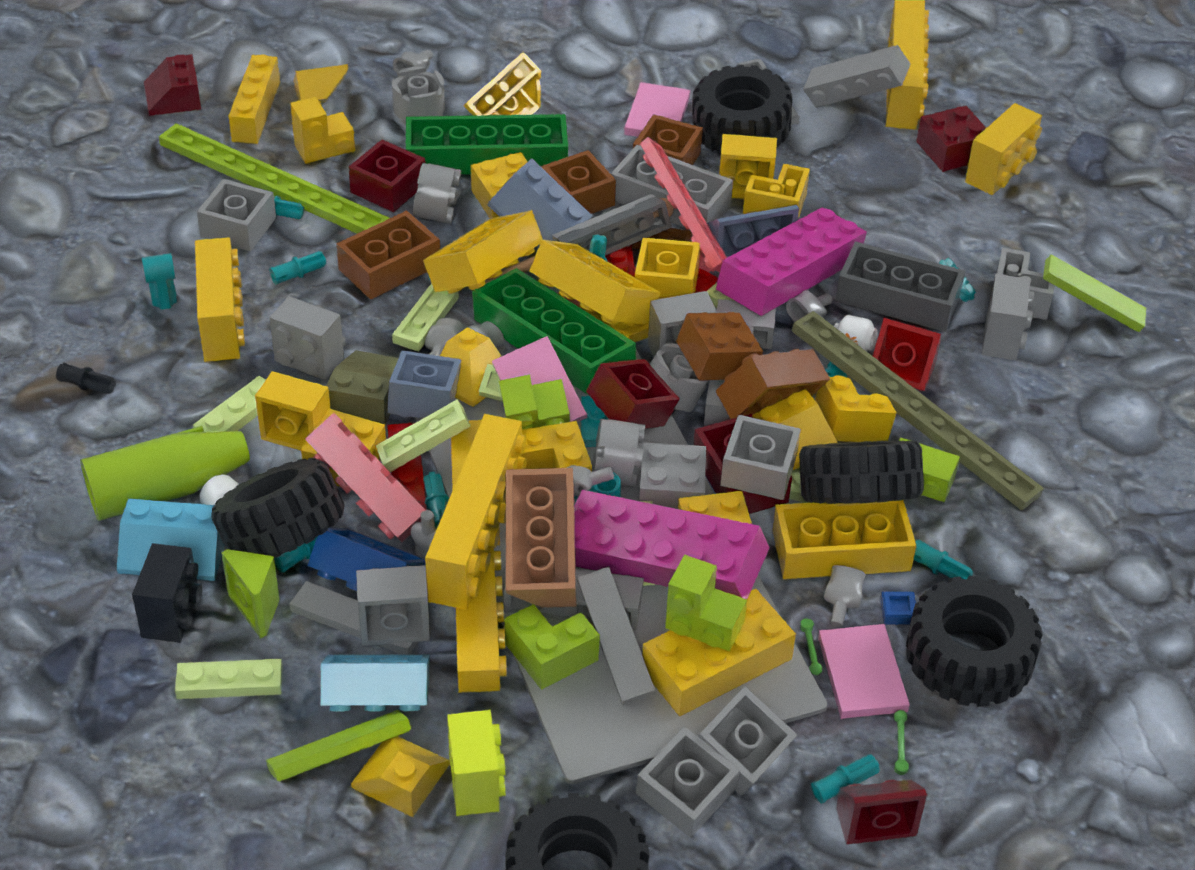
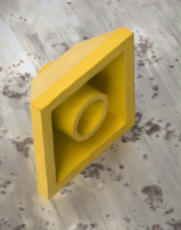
M348 64L296 71L293 82L298 101L316 97L320 104L326 103L344 80L348 72Z
M467 327L446 342L440 356L461 359L455 398L474 407L487 398L479 395V388L487 364L492 365L493 360L502 356L490 338Z
M396 736L381 742L351 783V788L413 817L450 765V760Z

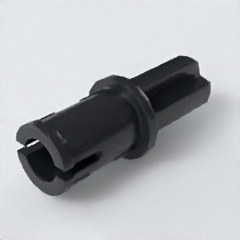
M63 362L56 371V379L58 381L76 385L84 391L92 389L111 394L116 386V381L113 377L94 372L91 367L80 368Z

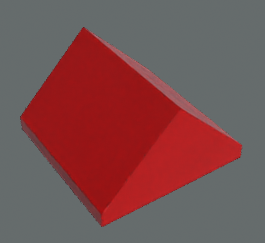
M884 318L873 357L913 388L925 391L936 364L942 334Z

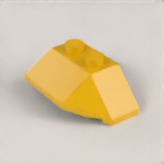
M522 52L467 101L464 107L473 116L533 115L541 106V70Z

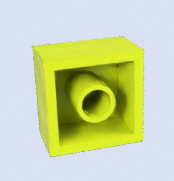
M491 710L447 714L449 760L456 816L498 812L499 797L506 796L504 780L505 761L504 754L500 752L501 733L499 724H492Z

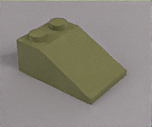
M355 350L334 368L326 385L329 388L330 408L386 425L391 414L387 413L389 381L398 358Z

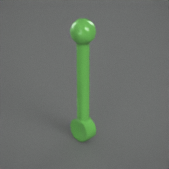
M806 618L801 621L800 629L806 635L811 659L809 670L813 675L817 676L822 673L823 668L818 663L812 636L814 622Z
M898 710L894 714L898 734V760L895 762L894 771L898 775H905L909 769V764L905 761L904 723L907 721L908 716L903 710Z

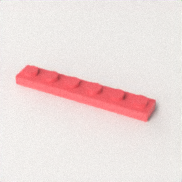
M647 137L640 143L645 152L643 155L644 160L657 172L655 179L661 187L666 188L669 193L666 196L668 201L681 213L679 220L686 229H690L692 232V242L700 243V251H703L706 256L703 259L706 266L712 272L717 271L720 273L722 260L726 259L727 256L662 146Z

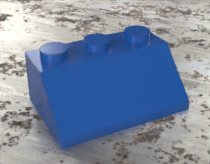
M328 528L326 533L317 536L307 566L317 569V575L325 579L335 581L336 578L347 581L345 586L357 591L356 570L405 566H425L426 569V562L424 558L351 529Z

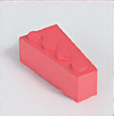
M332 413L305 438L317 452L313 458L321 460L327 464L328 468L331 467L339 475L335 481L347 494L353 490L360 499L356 504L368 517L375 513L382 521L378 527L390 540L396 536L403 542L411 535L412 526L416 522H421V513L426 510L391 475L387 468L370 453L360 439L348 430L342 420L335 413Z

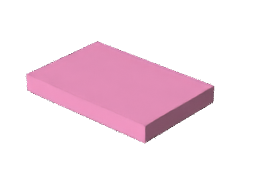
M640 82L625 125L624 135L638 137L653 114L682 122L689 102L690 90Z
M548 336L492 361V365L500 380L530 374L531 383L534 385L562 379L570 413V422H578L587 418V414Z
M885 624L819 630L818 640L841 719L893 714L898 710L908 712L910 704Z

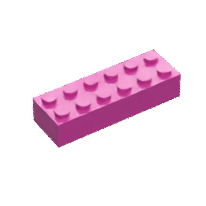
M822 207L722 260L716 290L763 316L789 299L796 297L804 290H808L841 271L855 241L864 244L867 231L857 227V224L854 222L846 221L835 215L832 210Z
M586 490L581 491L574 505L576 567L596 571L609 567L612 574L644 578L643 582L668 587L683 556L687 555L717 566L715 589L748 599L770 548L759 525Z

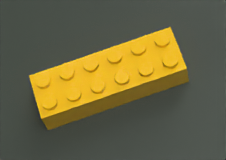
M894 0L888 47L898 45L910 62V67L902 86L887 89L885 127L916 130L918 120H920L921 116H924L925 104L923 102L924 99H927L928 94L927 80L929 70L927 68L929 53H927L929 44V10H925V0Z
M488 414L483 415L425 557L428 602L467 610L472 597H478L481 587L480 575L482 572L486 573L489 568L491 558L489 552L491 547H497L500 536V523H506V470L526 469L527 459L522 457V454L526 447L527 437L522 435V421Z

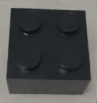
M151 544L132 593L141 638L181 643L185 630H190L193 621L192 610L195 604L200 603L202 597V585L198 584L197 581L198 563L194 562L192 548Z

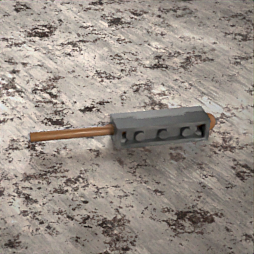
M649 194L553 234L552 237L554 241L578 244L589 251L593 235L605 236L607 238L605 255L636 243L643 238L671 228L672 225L669 217L672 216L674 207L667 198H658L653 194ZM535 256L502 269L503 273L501 275L486 279L485 282L488 283L515 268L524 273L529 271Z

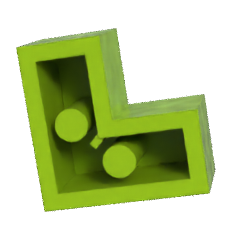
M529 374L499 381L505 416L509 419L522 421V430L570 422V413L562 379L532 385Z
M684 555L668 584L665 629L671 630L678 635L688 636L705 642L709 646L730 651L745 622L747 599L715 589L717 566Z
M534 604L505 618V645L541 690L599 661L600 634L581 612L554 626L550 625Z

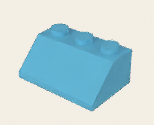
M128 499L120 521L117 573L140 575L151 544L155 543L192 548L194 562L198 563L197 580L215 581L222 558L221 552L224 551L225 546L211 519L214 505Z
M430 654L327 655L321 663V706H330V711L351 710V705H365V711L386 710V705H400L401 711L420 710V705H427Z

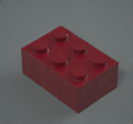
M752 414L743 415L754 418ZM737 417L697 428L694 432L693 445L706 446L705 476L716 494L742 491L720 486L723 458ZM792 475L784 500L742 491L749 514L766 510L779 504L789 503Z

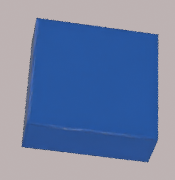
M881 592L880 602L884 624L910 625L913 609L916 604L914 592Z

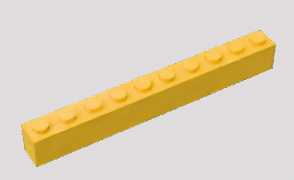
M468 420L471 426L451 437L452 491L481 420ZM500 536L497 546H500ZM491 547L489 552L491 554L489 568L486 573L482 572L480 575L481 587L478 597H472L467 610L456 608L459 693L500 691V677H507L506 656H499V649H505V629H498L497 624L504 622L503 602H496V596H503L502 576H495V571H501V551H494L493 547Z

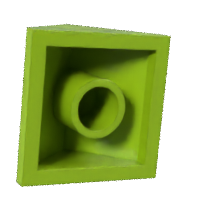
M229 549L221 552L229 597L260 639L267 636L280 600L274 556Z

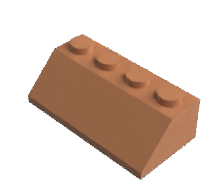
M573 468L506 470V594L542 608L576 607Z

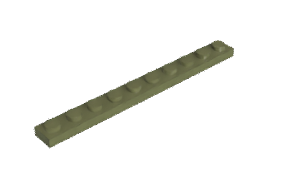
M812 311L794 322L792 327L793 333L870 393L888 396L898 415L946 452L960 456L959 462L1020 510H1024L1041 496L1044 490L1041 485L816 312Z

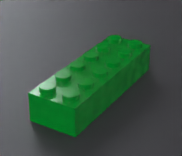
M566 114L406 117V150L425 158L426 164L459 169L461 174H471V165L519 152L523 154L527 162L533 159L539 166H544L568 157Z
M518 268L472 291L474 320L480 324L486 321L493 323L502 332L504 340L518 349L548 336L571 384L587 395L586 390L601 363L636 360V343Z

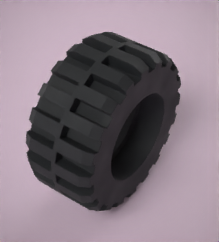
M744 64L737 65L736 67L725 66L719 71L716 69L710 72L709 76H704L693 91L692 125L703 128L702 144H705L711 151L716 150L721 155L723 134L777 138L776 148L789 135L792 120V93L788 84L778 74L773 75L771 70L766 68L762 70L754 65L745 67Z
M864 441L804 446L799 453L801 496L805 502L850 504L900 501L919 498L924 491L922 447L917 441Z
M304 458L268 469V471L251 477L250 480L240 483L233 490H229L224 494L223 498L216 501L212 508L211 519L226 550L269 555L276 558L288 551H294L299 546L308 544L317 536L326 533L328 528L338 523V519L342 518L345 504L327 464L316 458H309L308 460Z
M959 576L950 578L948 583L941 581L933 585L932 589L926 590L920 596L919 602L914 606L906 641V655L910 665H913L912 671L919 680L923 678V685L931 692L936 690L940 693L939 696L947 701L950 698L957 700L959 705L969 706V703H977V707L989 706L992 701L995 704L1008 701L1009 696L1011 698L1022 692L1024 686L1028 685L1042 644V627L1038 623L1039 618L1034 609H1029L1030 604L1022 595L1016 596L1015 590L1007 585L1002 587L997 584L998 581L989 578L988 581L979 580V576H968L967 579H961ZM956 631L976 632L991 639L999 648L990 651L972 650L961 646L948 634Z
M568 793V797L560 798L559 795L547 798V803L544 805L540 802L536 803L528 809V816L524 814L519 817L515 823V830L509 833L507 839L505 870H545L543 866L549 859L562 852L575 850L589 852L600 857L608 864L610 870H648L649 846L645 843L646 836L642 827L635 826L636 819L628 811L625 810L621 813L620 805L611 800H608L607 803L600 801L601 796L589 794V797H579V793Z

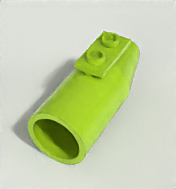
M199 426L80 459V464L91 505L97 520L101 521L122 515L128 499L167 502L194 494L201 490L212 477L221 474L227 475L250 461V454L242 431L204 432V428Z

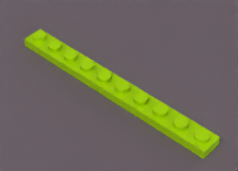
M177 123L159 136L160 145L247 185L273 192L274 197L279 196L281 200L301 203L305 211L356 234L390 219L385 215Z

